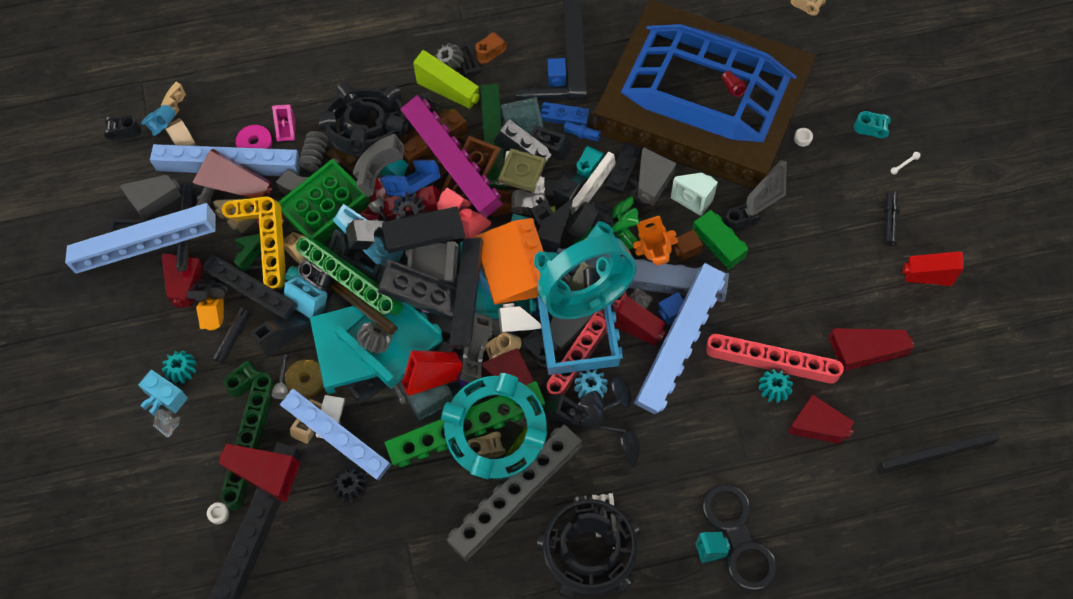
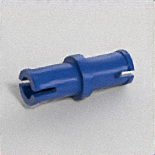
M566 121L563 130L564 133L576 135L580 139L587 138L596 142L599 141V134H601L599 130Z

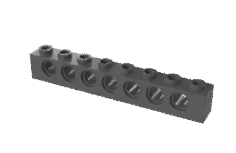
M567 426L557 427L551 433V438L545 442L540 455L530 467L515 476L507 478L508 480L503 485L499 484L493 490L494 494L489 499L485 498L478 505L479 509L474 514L472 512L464 518V523L459 528L455 527L448 534V544L465 562L582 447V440ZM560 445L563 449L557 452L552 447ZM525 459L522 462L523 466L527 463ZM540 459H546L549 463L545 466H541L538 464V461ZM526 473H532L534 478L526 480L523 476ZM512 487L520 489L517 494H511L509 490ZM499 501L505 503L502 509H497L494 505ZM483 516H489L491 518V520L486 524H483L479 521L480 518ZM467 531H474L476 534L473 538L468 539L465 537Z

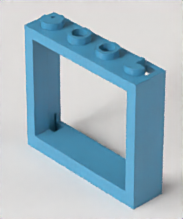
M537 295L548 375L619 366L620 359H623L622 347H618L617 344L620 336L619 330L614 327L616 313L611 310L613 303L603 308L611 356L556 363L548 310L541 297Z

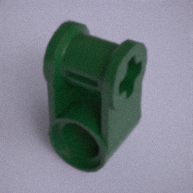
M247 360L225 377L224 386L230 396L240 397L252 387L255 376L262 372L257 371L251 360ZM239 383L235 388H231L233 384Z

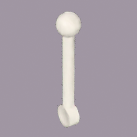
M914 152L911 158L899 166L893 167L891 173L897 174L899 169L914 159L918 160L920 153Z

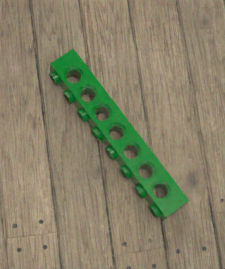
M537 382L525 385L536 395L542 407L546 406ZM501 395L475 405L468 410L464 420H469L472 423L471 429L464 431L465 439L468 441L467 437L475 435V437L482 436L487 433V429L494 427V430L506 426L505 422L513 420V422L522 420L525 418V413L514 400ZM530 396L527 397L526 399L529 400V403L532 406L534 413H539L536 412L533 404L531 403L533 399ZM503 405L510 408V412L505 416L499 414V409ZM483 413H489L491 415V419L488 423H482L480 421V417ZM440 419L384 442L392 464L394 466L399 465V468L410 465V460L415 458L422 460L429 457L430 452L437 450L439 453L449 449L446 439L443 437L445 421ZM429 435L433 436V444L431 446H425V437ZM409 443H413L415 446V450L411 454H407L405 451V447Z

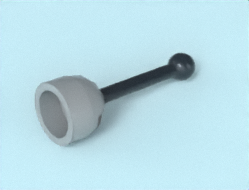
M286 353L281 355L282 365L279 383L275 384L272 389L271 396L276 399H285L288 395V388L283 384L286 360H288Z

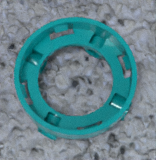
M601 221L590 232L588 239L570 246L559 255L554 252L539 251L534 257V265L541 274L538 281V294L548 312L560 319L582 318L607 307L627 290L635 277L637 269L636 261L624 242L614 236L613 230L608 224ZM606 254L611 256L600 257L597 260L596 270L601 278L583 290L572 292L569 286L561 280L570 270L591 258Z
M500 373V376L483 377L469 383L456 394L451 403L446 402L442 412L441 420L445 421L444 432L448 448L456 461L466 470L470 471L471 475L485 479H504L515 476L526 470L536 461L545 444L547 422L543 407L536 395L527 386L519 382L518 377L510 374ZM491 395H501L514 400L523 409L527 419V433L523 444L515 453L501 459H488L478 455L470 448L464 435V420L468 410L478 400ZM530 396L533 399L531 403L533 404L536 412L540 411V415L535 416L532 406L526 399L527 397ZM455 437V440H456V443H457L459 449L461 450V452H462L465 456H463V457H460V456H459L461 453H460V451L458 450V448H457V446H456V443L453 444L452 438ZM525 458L527 463L524 466L520 463L511 468L513 472L508 473L506 471V467L512 466Z

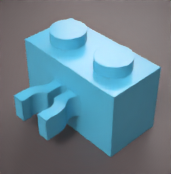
M298 275L285 283L283 296L298 305L296 310L310 318L325 311L328 293L317 289Z
M153 370L138 385L150 396L140 406L146 410L148 406L153 405L149 410L153 416L158 412L161 404L176 414L188 399L181 389Z

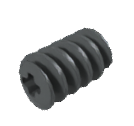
M311 131L306 134L302 152L298 159V164L303 169L310 172L319 170L318 166L322 164L321 160L324 158L323 154L329 141L328 135L319 131Z

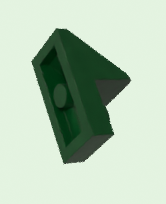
M260 234L234 239L238 248L242 250L236 255L234 263L244 273L261 253Z

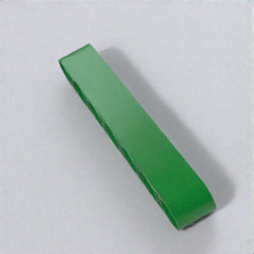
M307 237L298 239L296 249L302 256L377 311L392 316H397L402 312L403 304L401 301L377 293L379 284L321 242Z

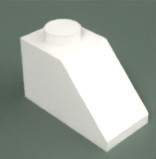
M514 303L503 304V308L498 309L500 333L542 328L537 320L520 306L515 307Z

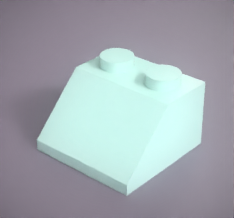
M703 173L676 176L673 181L671 199L702 216L713 202L718 182L713 177Z

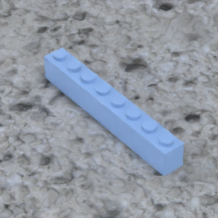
M153 144L150 161L156 171L197 173L208 152L211 149H215L259 175L282 176L287 169L298 176L300 172V165L298 164L300 157L297 150Z
M205 203L67 245L65 263L77 274L215 232V213Z
M706 263L699 268L634 404L653 414L664 410L667 404L665 398L668 393L671 394L676 385L674 380L676 376L681 375L684 369L682 363L685 358H689L693 350L690 348L692 342L697 341L701 333L699 328L701 324L704 325L709 317L707 311L709 307L712 308L717 300L715 295L717 291H721L725 284L723 280L725 273Z

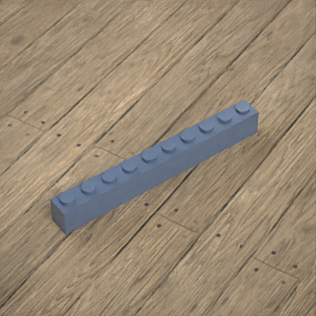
M559 248L558 253L563 252V251H564L565 249H567V248H564V249H560V248ZM608 254L601 255L585 262L596 268V262L600 257L611 256ZM645 259L635 260L637 266L636 274L628 288L667 294L678 292L681 296H686L700 267L689 268L684 265L675 266L667 263L657 266ZM580 265L576 266L568 272V274L571 276V279L575 275ZM725 273L723 278L725 284L721 291H717L715 295L717 297L716 301H725L729 273Z

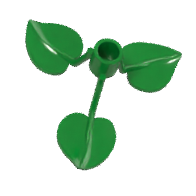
M633 196L621 201L611 210L613 219L617 217L619 220L613 225L612 230L617 232V238L624 242L628 250L638 241L628 227L640 224L638 210L636 208L629 210L633 204ZM591 226L580 239L575 238L572 245L588 239V235L593 230V227Z

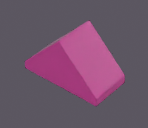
M291 104L272 105L277 141L295 140L296 118Z

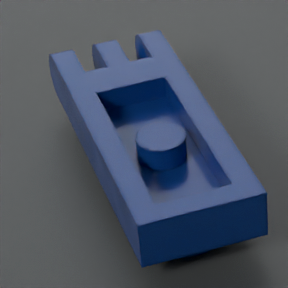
M544 102L539 119L559 124H565L568 121L580 126L582 124L587 126L589 109Z

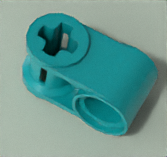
M863 111L858 115L853 128L858 134L886 138L889 136L888 124L891 118L885 114Z
M587 146L577 162L576 174L589 179L605 157V153Z

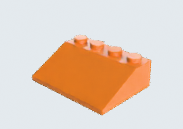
M533 218L515 220L474 236V238L483 239L481 263L494 305L537 298V295H539L538 281L541 274L534 265V257L537 252L543 251Z

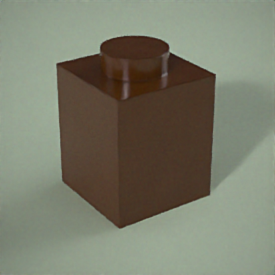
M692 230L676 237L678 242L672 246V252L675 257H678L683 262L700 254L703 244L696 232Z

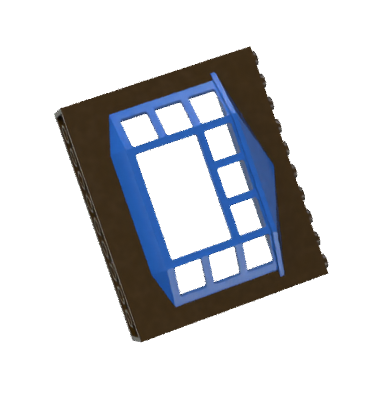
M649 0L594 111L593 129L601 131V134H599L601 136L624 144L627 142L642 147V150L646 148L668 160L754 190L773 167L809 79L816 55L660 2ZM656 35L673 40L670 47H651ZM680 42L701 50L698 55H694L677 49V46ZM706 51L728 58L726 64L723 65L704 58ZM647 54H667L661 67H641ZM674 55L724 73L731 71L737 77L750 81L735 116L733 117L658 91L657 88L672 56ZM733 61L754 67L755 71L753 74L732 68L731 65ZM761 70L782 77L777 90L759 77ZM638 74L657 75L651 88H631ZM755 84L773 96L768 111L750 99ZM746 105L765 118L759 133L740 119Z

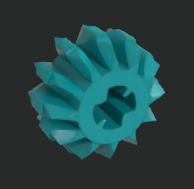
M174 350L173 356L167 354L168 360L162 361L165 366L162 368V372L165 374L166 379L172 380L175 384L179 380L184 384L186 378L192 380L190 374L196 373L194 367L197 366L196 361L193 359L194 357L183 350L180 354Z
M772 369L771 373L766 371L763 375L764 377H761L759 380L760 385L758 389L763 391L762 397L768 396V402L775 399L776 403H779L781 399L787 400L788 395L792 393L791 387L793 386V382L788 381L790 376H783V370H780L779 373L775 369Z

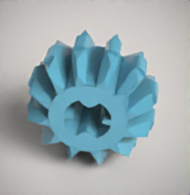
M594 369L593 373H590V370H586V374L579 373V378L575 379L576 386L574 387L575 392H579V398L584 397L591 391L599 392L603 398V393H606L608 389L606 387L608 381L603 379V372L597 375V369Z

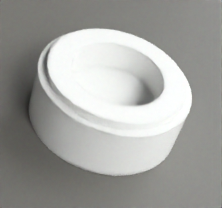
M807 128L798 129L794 135V141L799 146H808L813 139L812 132Z
M217 502L208 508L207 517L214 524H222L228 519L229 510L223 503Z

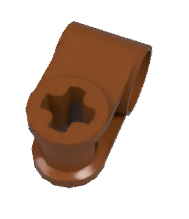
M495 32L490 33L475 46L478 63L487 64L498 55H501L508 46L507 42Z

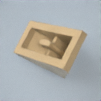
M180 118L169 123L165 128L175 145H196Z

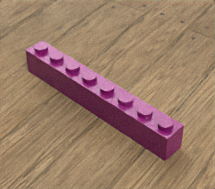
M418 95L401 108V111L478 212L484 218H487L503 205L499 200L501 195L495 188L491 189L488 186L491 182L484 174L481 176L478 173L481 169L474 161L471 163L468 160L470 155L464 148L460 150L458 147L461 145L455 136L450 137L449 133L451 131L444 123L442 125L439 123L441 118L435 111L431 112L429 110L431 105L427 100H421Z

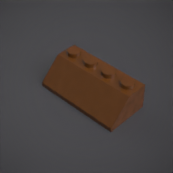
M444 109L438 113V116L441 118L439 123L441 125L444 123L451 131L449 133L450 137L467 134V121L455 109ZM416 129L403 136L400 140L404 144L403 160L408 164L407 168L412 171L415 169L413 161L428 153L431 149Z
M468 136L463 146L470 155L468 160L471 163L474 161L481 169L478 173L481 176L484 174L487 177L501 148ZM449 174L441 191L443 192L446 188H449L469 200Z

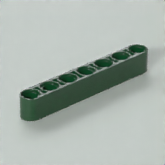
M498 83L481 84L484 142L499 147L493 142L501 130ZM502 148L487 176L491 182L488 185L491 189L506 190L505 184L498 182L504 166Z
M259 373L253 380L236 439V446L259 449L273 399L271 396L272 389L275 385L267 373ZM268 382L265 387H260L262 383ZM263 400L261 405H255L257 401ZM258 418L255 424H250L253 419ZM253 437L250 443H245L247 438ZM227 470L220 498L230 510H237L244 503L249 482L242 478L239 482H234L237 475ZM232 495H236V499L233 502H228Z

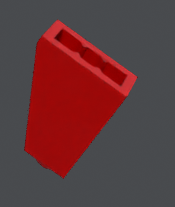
M963 252L910 256L907 263L903 264L902 271L905 274V282L952 286L963 271Z
M411 350L401 384L407 396H411L456 381L463 367L462 361L456 352Z

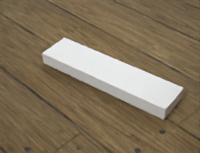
M608 152L572 200V216L584 202L589 203L615 166L613 153Z

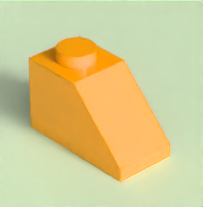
M209 296L206 300L200 301L196 307L200 329H218L224 320V298L214 299Z

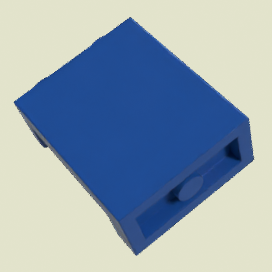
M414 160L413 164L416 169L414 173L406 177L386 175L380 179L387 195H402L405 197V192H408L410 195L441 178L439 166L434 160Z

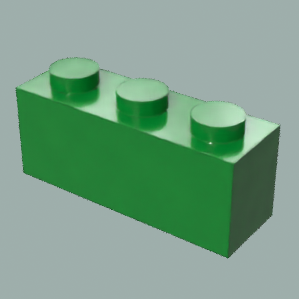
M710 210L694 221L692 230L696 232L699 239L728 270L746 258L748 252L746 243L738 239L732 228L727 227L718 214Z

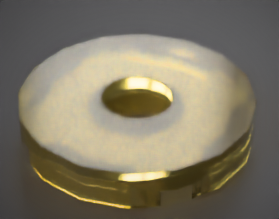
M305 359L291 365L285 376L288 390L294 389L305 398L319 393L324 386L320 365L312 360ZM309 375L310 380L307 383H301L300 379L302 376Z

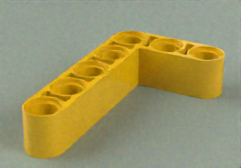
M270 197L226 202L222 207V213L227 218L235 221L259 218L263 282L273 290H282L286 283L280 203ZM272 203V208L267 211L268 204ZM254 205V210L249 213L250 206ZM236 207V212L231 215V210ZM271 221H273L274 226L273 228L269 229L268 225ZM275 240L274 247L270 248V242ZM276 258V265L272 267L271 261ZM277 277L278 282L273 286L272 280Z

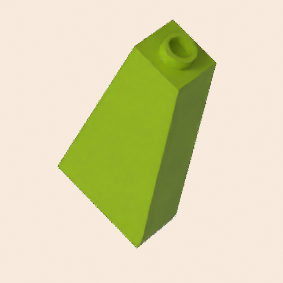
M422 50L413 62L417 84L469 109L479 101V88L476 84L428 52Z

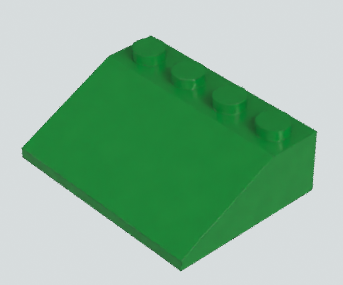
M331 159L281 199L279 203L281 205V213L299 234L315 239L323 244L333 236L334 230L341 229L333 219L343 204L359 214L368 207L370 198L366 197L358 189L357 182Z

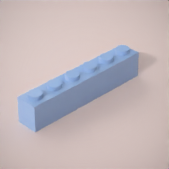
M292 389L280 404L375 479L380 480L392 465L296 390Z

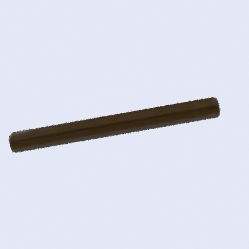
M335 281L332 284V289L388 334L393 335L397 331V326L341 283Z

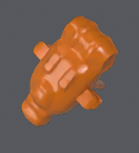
M660 216L640 221V224H637L640 241L633 244L634 249H636V255L644 254L648 260L653 261L657 266L667 263L672 251L671 245L678 242V239L675 237L676 232L673 230L666 232ZM649 223L655 224L651 227L645 228L646 225Z

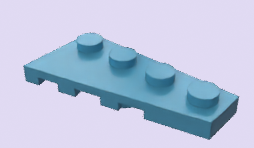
M343 204L333 221L346 233V227L354 219H367ZM374 237L375 242L367 250H363L376 264L385 265L388 259L399 262L404 252L388 254V251L384 250L382 241L377 237Z

